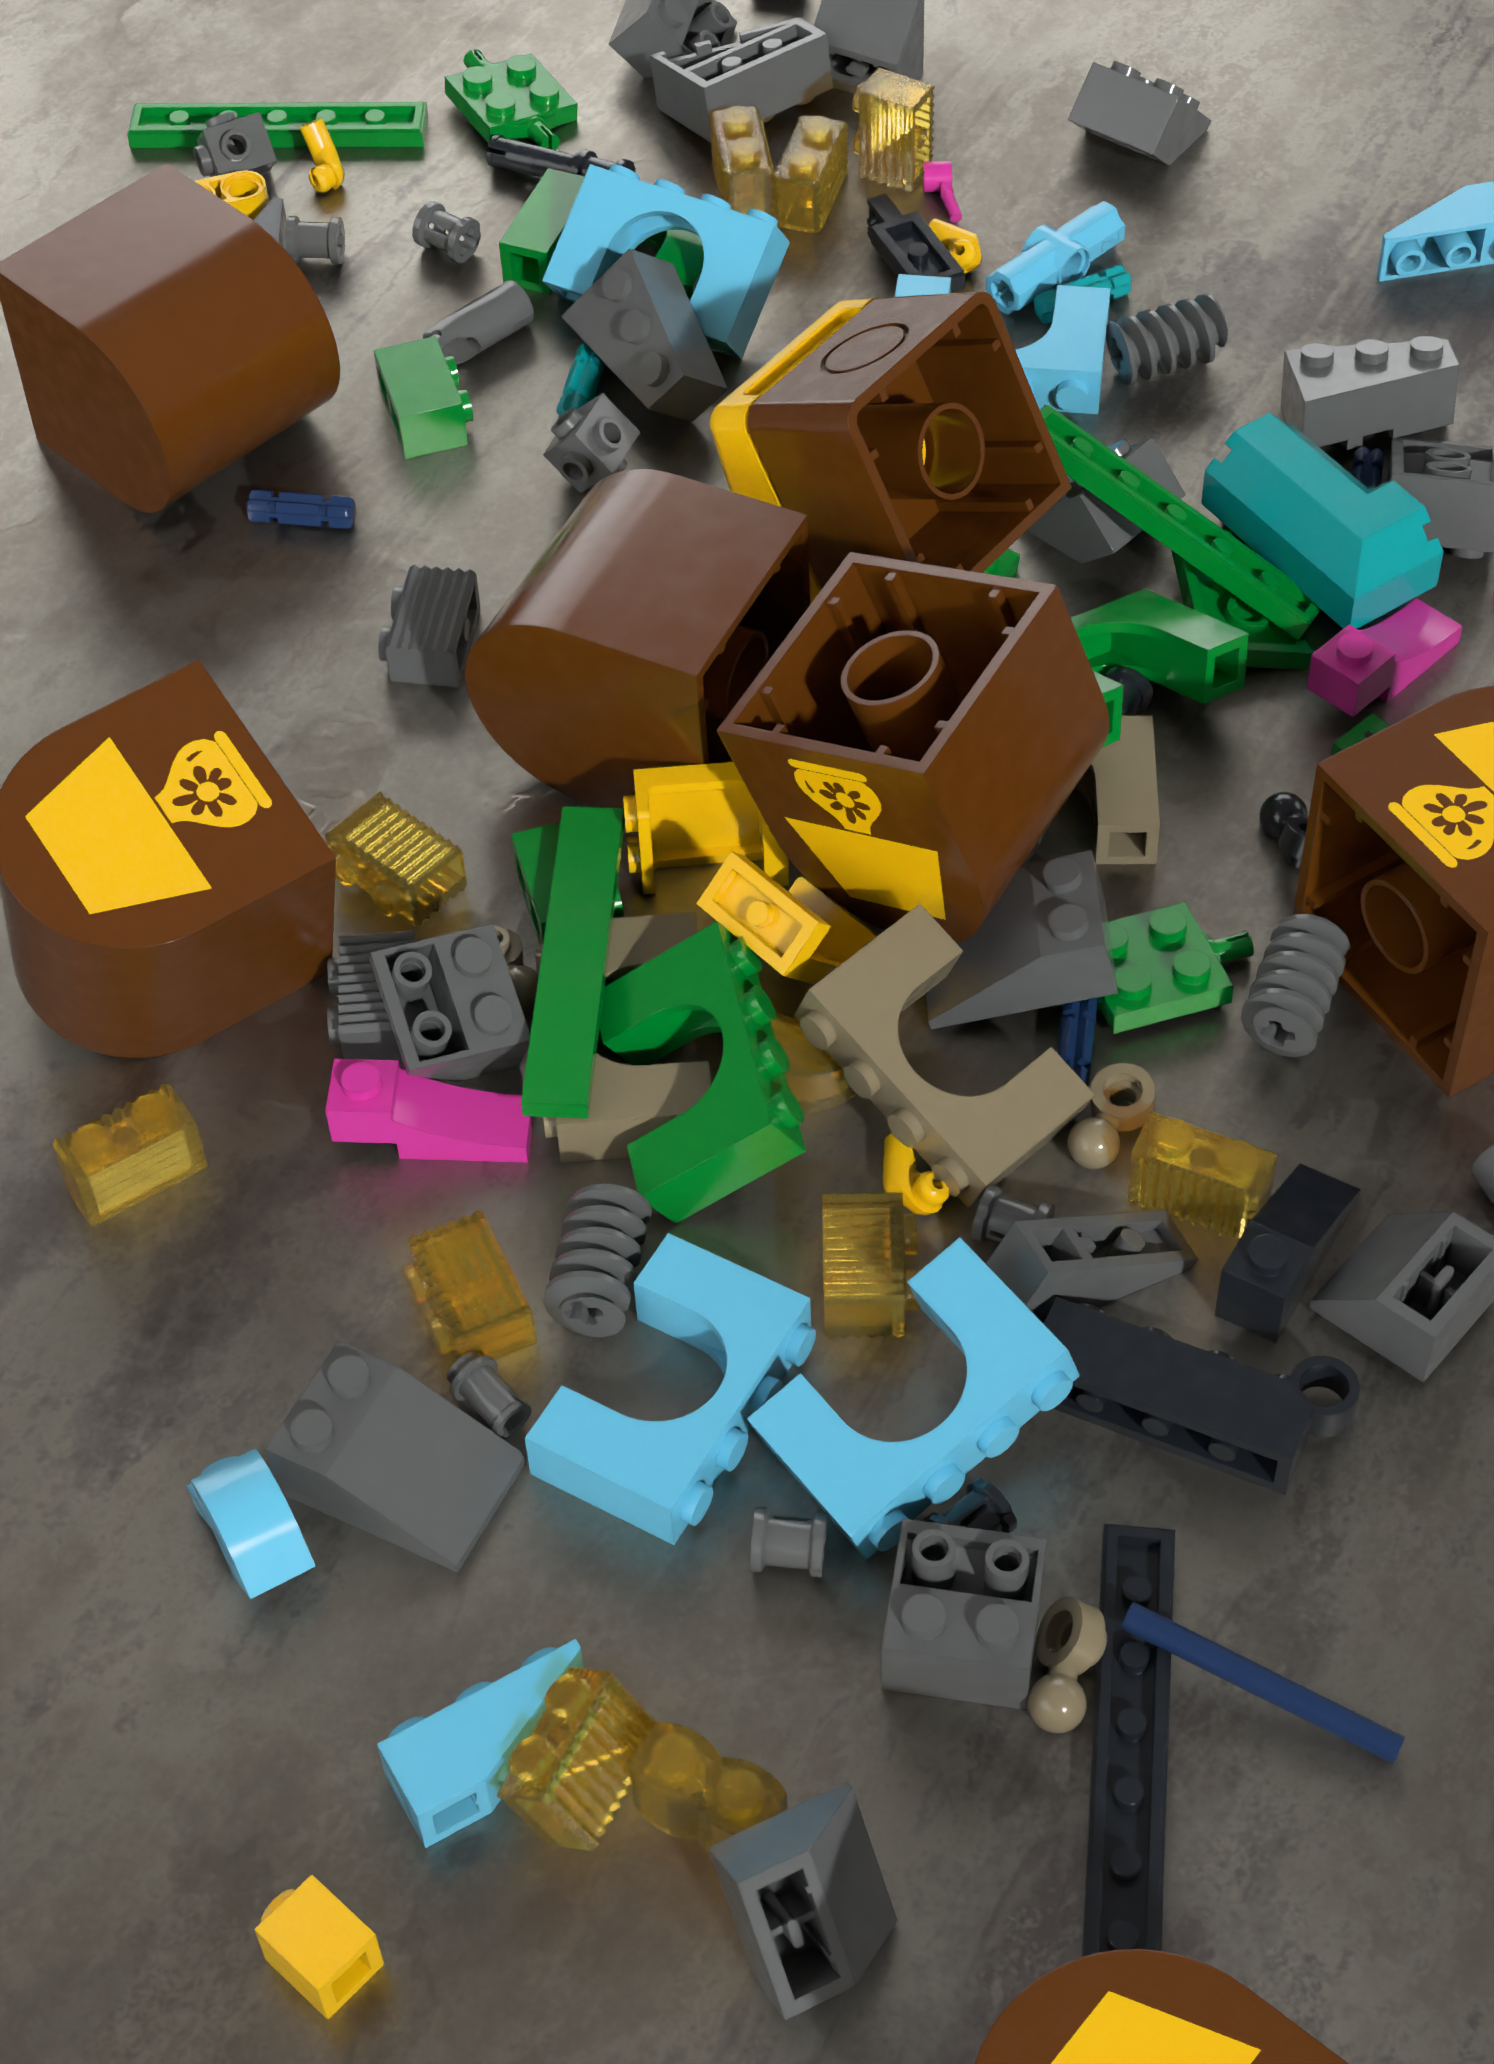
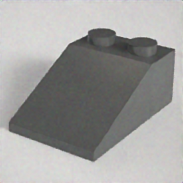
M1409 437L1392 438L1387 482L1395 481L1425 506L1431 522L1422 526L1428 541L1438 537L1441 547L1450 548L1449 553L1451 555L1461 558L1477 559L1482 558L1484 552L1494 553V446Z
M1092 850L1034 861L1021 867L977 932L969 939L957 943L963 950L962 954L947 977L926 993L930 1028L936 1029L1117 994L1118 989L1105 898Z
M337 1341L265 1448L271 1473L284 1496L457 1573L527 1462L526 1455L400 1367L340 1341Z

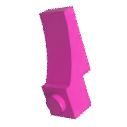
M1415 598L1389 618L1367 629L1359 631L1349 624L1311 655L1307 689L1351 717H1354L1377 697L1386 703L1389 702L1457 645L1460 641L1462 625L1418 598Z
M334 1058L325 1109L332 1142L397 1144L399 1159L528 1163L534 1117L523 1116L521 1107L522 1095L469 1089L425 1077L407 1075L406 1070L400 1068L399 1060Z

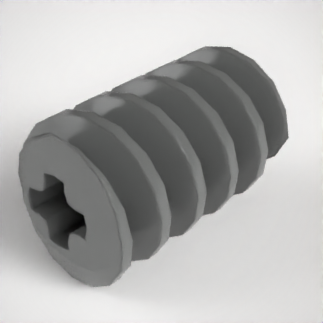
M1210 293L1197 295L1194 300L1187 298L1177 301L1175 306L1171 304L1158 306L1155 312L1151 309L1140 311L1136 317L1132 315L1119 317L1116 323L1110 320L1106 328V343L1110 359L1126 386L1136 383L1137 367L1141 375L1146 380L1154 379L1157 374V363L1165 375L1174 373L1176 357L1184 369L1194 367L1196 353L1204 364L1213 362L1215 358V345H1218L1220 348L1224 347L1228 337L1224 313L1216 298Z
M1296 914L1282 919L1273 929L1270 943L1264 951L1263 961L1257 969L1256 980L1251 984L1248 999L1244 1002L1241 1013L1244 1030L1254 1042L1264 1049L1288 1057L1305 1056L1315 1049L1318 1038L1317 1034L1324 1026L1325 1014L1330 1010L1332 995L1336 993L1339 977L1345 969L1346 960L1344 955L1351 947L1347 935L1337 925L1323 917L1312 914Z
M608 1183L594 1184L577 1190L569 1199L566 1212L567 1217L563 1221L561 1239L557 1244L555 1261L552 1263L549 1276L550 1282L546 1286L543 1302L547 1313L558 1324L572 1332L587 1337L605 1338L616 1335L624 1328L626 1321L624 1311L629 1308L632 1296L629 1289L634 1287L637 1275L635 1267L639 1265L642 1255L640 1246L644 1244L647 1234L645 1225L650 1222L652 1213L648 1199L639 1192L621 1185Z

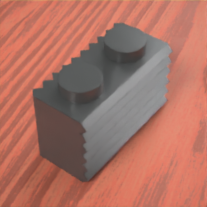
M414 564L408 570L404 587L395 586L392 591L390 608L393 623L391 627L383 626L381 628L378 641L380 661H387L390 681L459 687L467 654H469V646H471V638H473L476 622H478V614H480L477 575L471 569L464 572L460 568L453 571L449 567L441 570L436 566L431 570L426 565L420 569Z
M414 930L339 936V956L337 958H328L327 962L331 996L338 995L339 1005L327 1008V1026L330 1044H341L344 1059L399 1060V1063L404 1065L369 956L371 952L416 942Z

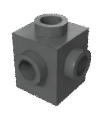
M229 112L207 120L205 122L207 128L203 129L196 139L198 146L193 147L195 161L203 177H213L245 170L261 174L270 171L277 162L260 112L236 119L234 112ZM228 149L233 150L236 155L232 154Z
M602 393L577 410L574 407L569 409L555 422L551 428V432L555 437L543 453V456L567 481L582 493L603 478L625 470L628 462L624 457L637 439L640 431Z

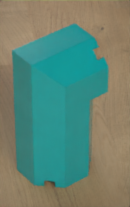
M1268 413L1234 430L1225 442L1232 449L1223 462L1214 457L1205 469L1201 504L1261 557L1288 575L1303 594L1343 629L1349 624L1358 629L1438 584L1443 549L1438 537L1428 541L1422 526L1431 522L1425 506L1395 481L1383 483L1378 487H1375L1376 485L1366 487L1295 426L1287 421L1283 422L1272 413Z

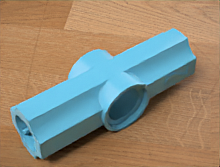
M1102 201L1096 206H1091L1057 230L1045 224L1037 227L1027 238L1022 248V253L986 276V291L993 297L998 309L1009 315L1013 311L1020 310L1032 302L1037 294L1048 291L1054 286L1064 285L1083 278L1088 271L1091 261L1124 240L1126 225L1120 219L1117 208L1108 202Z

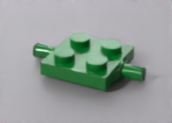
M474 49V53L472 50H469L463 60L467 69L464 72L445 76L446 96L488 143L494 135L499 134L510 139L529 138L540 147L556 150L560 141L551 129L577 121L578 103L532 53L514 55L508 60L491 63L483 56L480 50Z
M1185 902L1108 921L1118 993L1097 997V1009L1104 1015L1113 1034L1232 1003L1233 984L1221 963L1253 956L1254 945L1252 938L1249 936V932L1244 930L1241 933L1213 940V938L1201 930ZM1063 1004L1055 1005V1006H1050V1007H1051L1052 1009H1054V1008H1056L1057 1006H1061V1005H1063Z

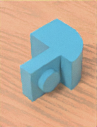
M256 1448L239 1457H226L210 1464L201 1472L200 1476L190 1480L191 1483L186 1485L196 1510L213 1530L234 1579L250 1599L315 1567L294 1515L273 1474Z

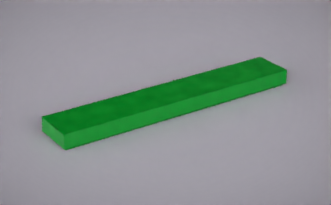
M427 102L136 103L133 107L127 136L130 148H193L198 146L196 139L201 131L207 128L205 123L207 120L229 112H234L236 119L260 112L273 148L307 147L299 127L319 118H323L335 147H424L428 110Z
M1045 404L1040 409L1068 477L1295 639L1299 640L1321 609L1301 592L1300 588L1288 575L1051 406Z
M562 806L521 1098L523 1116L588 1119L625 827L624 808Z

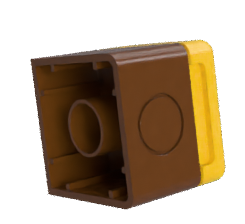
M986 292L840 301L723 399L713 409L710 416V430L729 490L807 515L810 605L850 552L983 573L1072 488L993 297Z

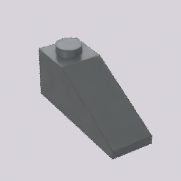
M1153 1210L1015 1221L986 1265L1044 1324L1056 1297L1076 1304L1087 1303L1099 1307L1192 1269L1199 1259L1167 1211Z

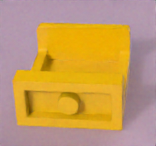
M734 762L633 770L635 795L623 796L626 833L638 832L639 836L627 837L629 873L642 872L643 894H656L654 871L657 868L724 863L731 851L744 855L750 861L762 860L763 871L781 886H789V858L772 835Z
M732 851L696 903L738 939L743 936L746 946L782 976L813 985L879 936L838 902L819 890L808 879L798 877L789 891H787L744 855Z

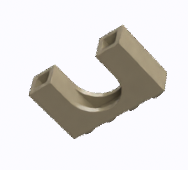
M1122 715L1120 740L1101 748L1075 789L1085 797L1091 807L1094 827L1095 864H1157L1160 817L1153 715Z
M919 904L812 986L806 993L794 1016L800 1021L801 1030L808 1041L816 1048L826 1050L843 1069L844 1077L852 1090L863 1098H869L887 1118L888 1126L893 1135L903 1145L913 1147L931 1167V1171L934 1172L935 1181L942 1180L949 1188V1195L957 1196L969 1208L983 1196L988 1185L996 1186L1073 1122L1093 1099L1095 1094L1052 1047L999 1089L978 1096H960L944 1092L926 1082L914 1071L907 1061L899 1041L898 1022L900 1013L946 978L963 952L960 946L927 910Z
M696 912L613 918L605 986L697 933ZM542 949L535 950L536 972L538 976ZM596 1053L588 1119L543 1117L545 1138L558 1137L561 1163L630 1158L627 1148L628 1144L681 1115L706 1093L711 1086L709 1060L654 1065H626L610 1061Z

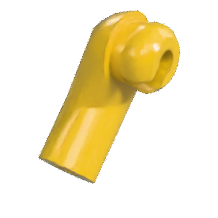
M319 118L302 125L299 129L316 167L311 168L309 171V181L316 191L325 193L331 188L337 190L342 185L345 174L324 120Z
M893 1133L889 1134L884 1139L883 1188L885 1192L914 1214L930 1215L938 1212L949 1197V1188L942 1180L933 1181V1171H925L923 1173L917 1171L916 1150L913 1147L903 1145Z

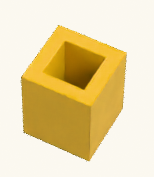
M310 1875L296 1890L287 1889L275 1897L265 1909L261 1917V1923L254 1929L265 1960L327 2020L384 1965L376 1934L313 1875Z

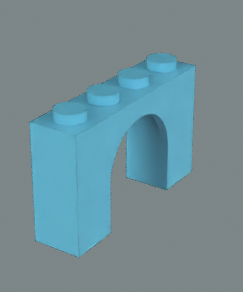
M590 164L542 281L559 298L575 303L629 248L634 250L645 239L667 230H684L694 233L701 239L704 262L690 303L710 349L742 360L790 244L789 240L777 227V219L763 211L752 208L748 210L747 214L731 210V205L728 202L710 194H702L701 199L685 195L683 188L667 180L656 179L655 184L641 181L638 174L620 165L611 164L609 170Z
M898 274L895 297L951 294V278ZM1057 285L1054 315L1050 329L1035 343L1016 349L1039 409L1046 404L1058 412L1098 414L1111 288Z
M668 1233L634 1281L637 1320L692 1345L710 1356L724 1374V1379L717 1392L706 1404L686 1416L667 1421H643L620 1414L561 1385L526 1435L525 1444L531 1475L675 1545L688 1523L696 1526L706 1514L713 1497L712 1487L722 1471L725 1469L731 1472L740 1462L748 1443L747 1433L752 1427L747 1418L782 1389V1379L792 1364L799 1367L805 1362L814 1345L816 1330L811 1328L809 1297Z
M960 1237L907 1282L921 1309L966 1357L967 1378L963 1394L953 1412L943 1423L927 1434L906 1441L886 1442L865 1437L850 1428L801 1373L747 1418L764 1444L818 1506L827 1513L831 1521L866 1560L878 1550L886 1551L897 1545L903 1519L914 1520L932 1503L941 1504L950 1499L962 1487L965 1475L985 1457L993 1458L1007 1450L1016 1440L1019 1428L1040 1410L1049 1411L1059 1405L1070 1393L1073 1381L1080 1376L1068 1349Z

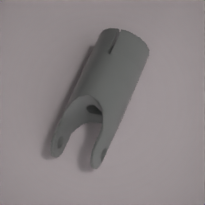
M508 280L428 328L423 334V339L432 337L434 334L440 335L437 340L440 347H442L441 350L444 357L453 355L455 363L458 365L530 324L534 320L533 306L523 288L516 282Z

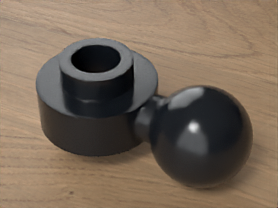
M1277 792L1263 802L1259 813L1260 823L1268 835L1279 839L1278 844L1280 848L1287 853L1285 857L1287 862L1300 869L1308 823V810L1304 801L1296 794Z

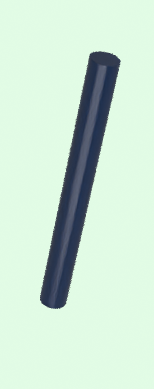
M1135 1602L1131 1604L1121 1625V1629L1392 1764L1403 1744L1405 1736Z

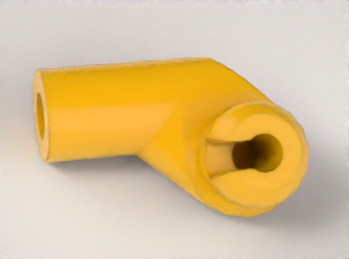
M937 218L933 219L928 226L964 270V274L976 270L982 261V252L977 235Z

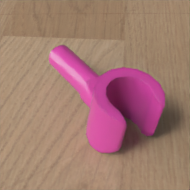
M924 161V193L940 192V197L950 221L953 223L959 222L962 219V214L952 188L951 162Z

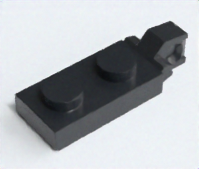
M886 193L867 199L869 205L867 234L871 244L897 277L898 274L951 278V293L965 289L964 270L917 211L902 215Z

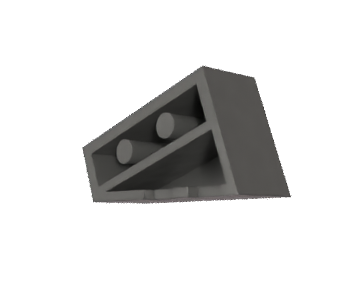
M798 17L739 32L740 42L712 48L710 40L694 43L695 53L667 59L665 51L650 54L657 109L711 143L725 141L739 130L755 123L767 122L775 114L795 105L807 104L815 96L833 88L827 33Z
M629 248L561 316L650 410L693 422L728 390L675 266L672 263Z
M1418 336L1411 341L1391 343L1367 339L1358 342L1356 345L1345 346L1310 343L1299 349H1284L1280 409L1285 421L1295 426L1318 447L1343 441V447L1349 450L1361 447L1363 436L1389 430L1388 435L1392 438L1418 433L1453 424L1460 364L1448 339H1439L1433 336Z

